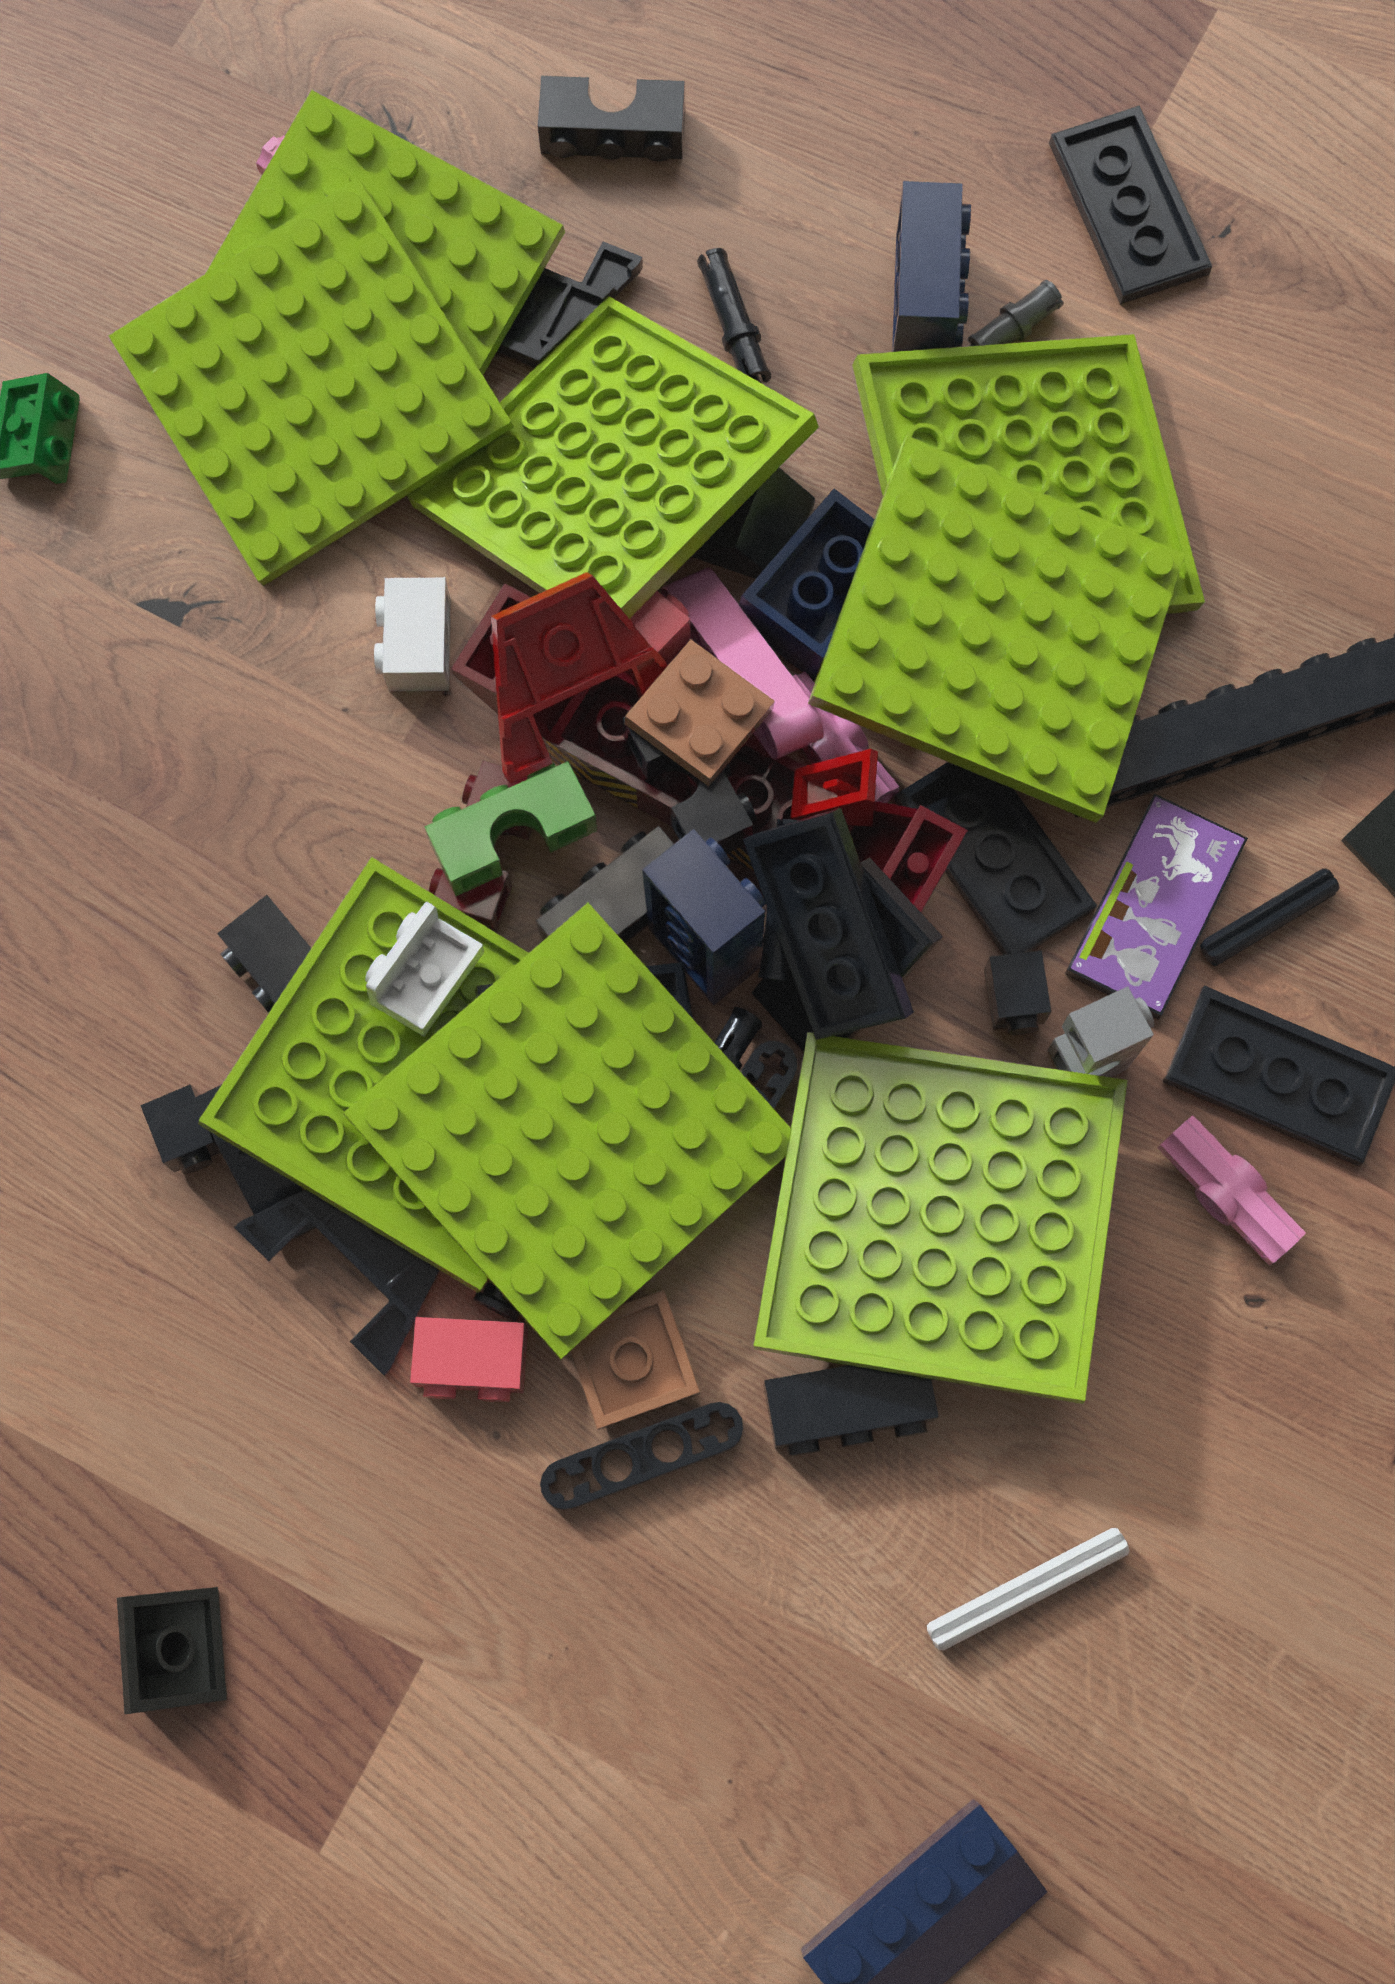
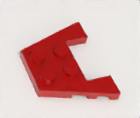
M588 572L491 616L501 762L505 779L509 783H513L553 764L533 717L535 713L627 670L630 673L640 699L668 666L666 661L641 635L633 622L595 577Z

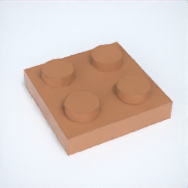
M690 639L627 713L625 725L707 786H710L774 709L775 701Z
M664 1290L622 1304L571 1350L597 1430L700 1394Z

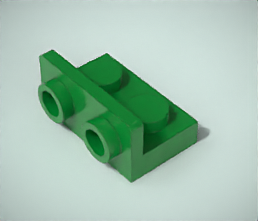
M49 373L2 382L0 394V479L39 473L55 484L67 482L80 397L78 393Z

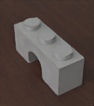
M1127 986L1070 1013L1062 1025L1065 1034L1054 1038L1048 1048V1052L1058 1070L1113 1077L1127 1070L1154 1034L1151 1028L1154 1027V1019L1145 1001L1140 997L1135 999Z

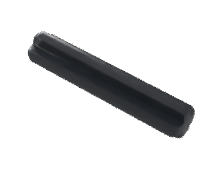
M1320 869L1204 939L1200 945L1203 955L1211 965L1218 966L1334 896L1340 889L1339 883L1329 869Z

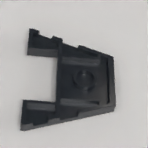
M603 241L582 282L544 268L497 352L535 368L608 296L614 299L640 274L643 268L642 257Z
M306 1189L240 1221L234 1228L269 1262L308 1223H312L388 1299V1303L349 1341L385 1376L390 1371L439 1269Z

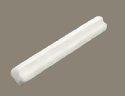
M1111 1528L929 1622L927 1625L928 1634L938 1650H946L1127 1556L1130 1552L1127 1541L1118 1528Z

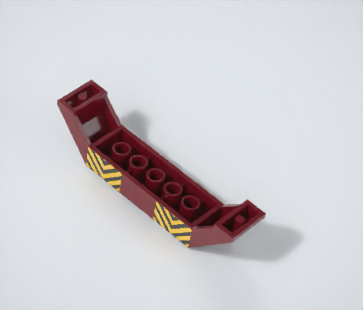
M507 584L503 585L451 668L452 674L497 714L491 616L531 598ZM629 671L620 673L533 715L552 762L560 765L569 761L577 776L672 826L671 807L689 799L698 789L693 779L677 771L662 773L648 781L645 778L623 737V718L639 700ZM750 737L729 762L732 776L728 780L736 794L744 792L750 800L757 818L756 821L752 822V834H756L777 827V819H791L794 773L796 768L804 767V765L788 756H783L777 760L772 759L760 742ZM877 801L874 802L872 827L847 825L860 862L870 857L921 913L968 831L921 805L916 809ZM745 845L727 853L730 859L754 871Z

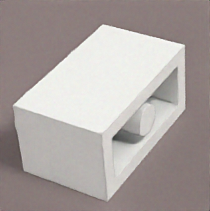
M445 577L385 578L384 596H377L375 604L377 627H384L383 643L375 644L374 664L376 674H383L389 691H449L451 597Z

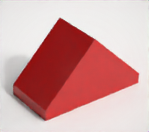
M870 748L796 768L794 773L791 819L802 820L841 808L847 825L872 827L878 751Z

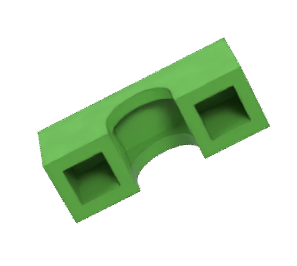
M569 761L558 766L554 763L529 774L527 780L510 788L508 785L494 787L485 792L480 797L479 802L462 810L460 807L448 808L438 813L432 819L433 823L424 826L429 843L455 896L503 875L500 860L494 850V846L500 834L508 828L514 826L533 828L542 836L550 853L597 832L595 813Z

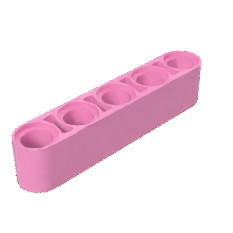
M707 567L662 587L661 594L664 597L667 594L674 596L688 610L690 615V639L775 701L774 709L753 733L772 759L777 760L824 737L823 725L816 708L808 704L809 698L711 568Z

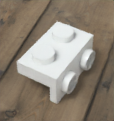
M428 902L424 903L417 914L411 912L406 916L396 934V940L398 941L387 956L381 954L374 960L365 978L371 1005L424 1037L484 954L483 944L439 919L436 907Z

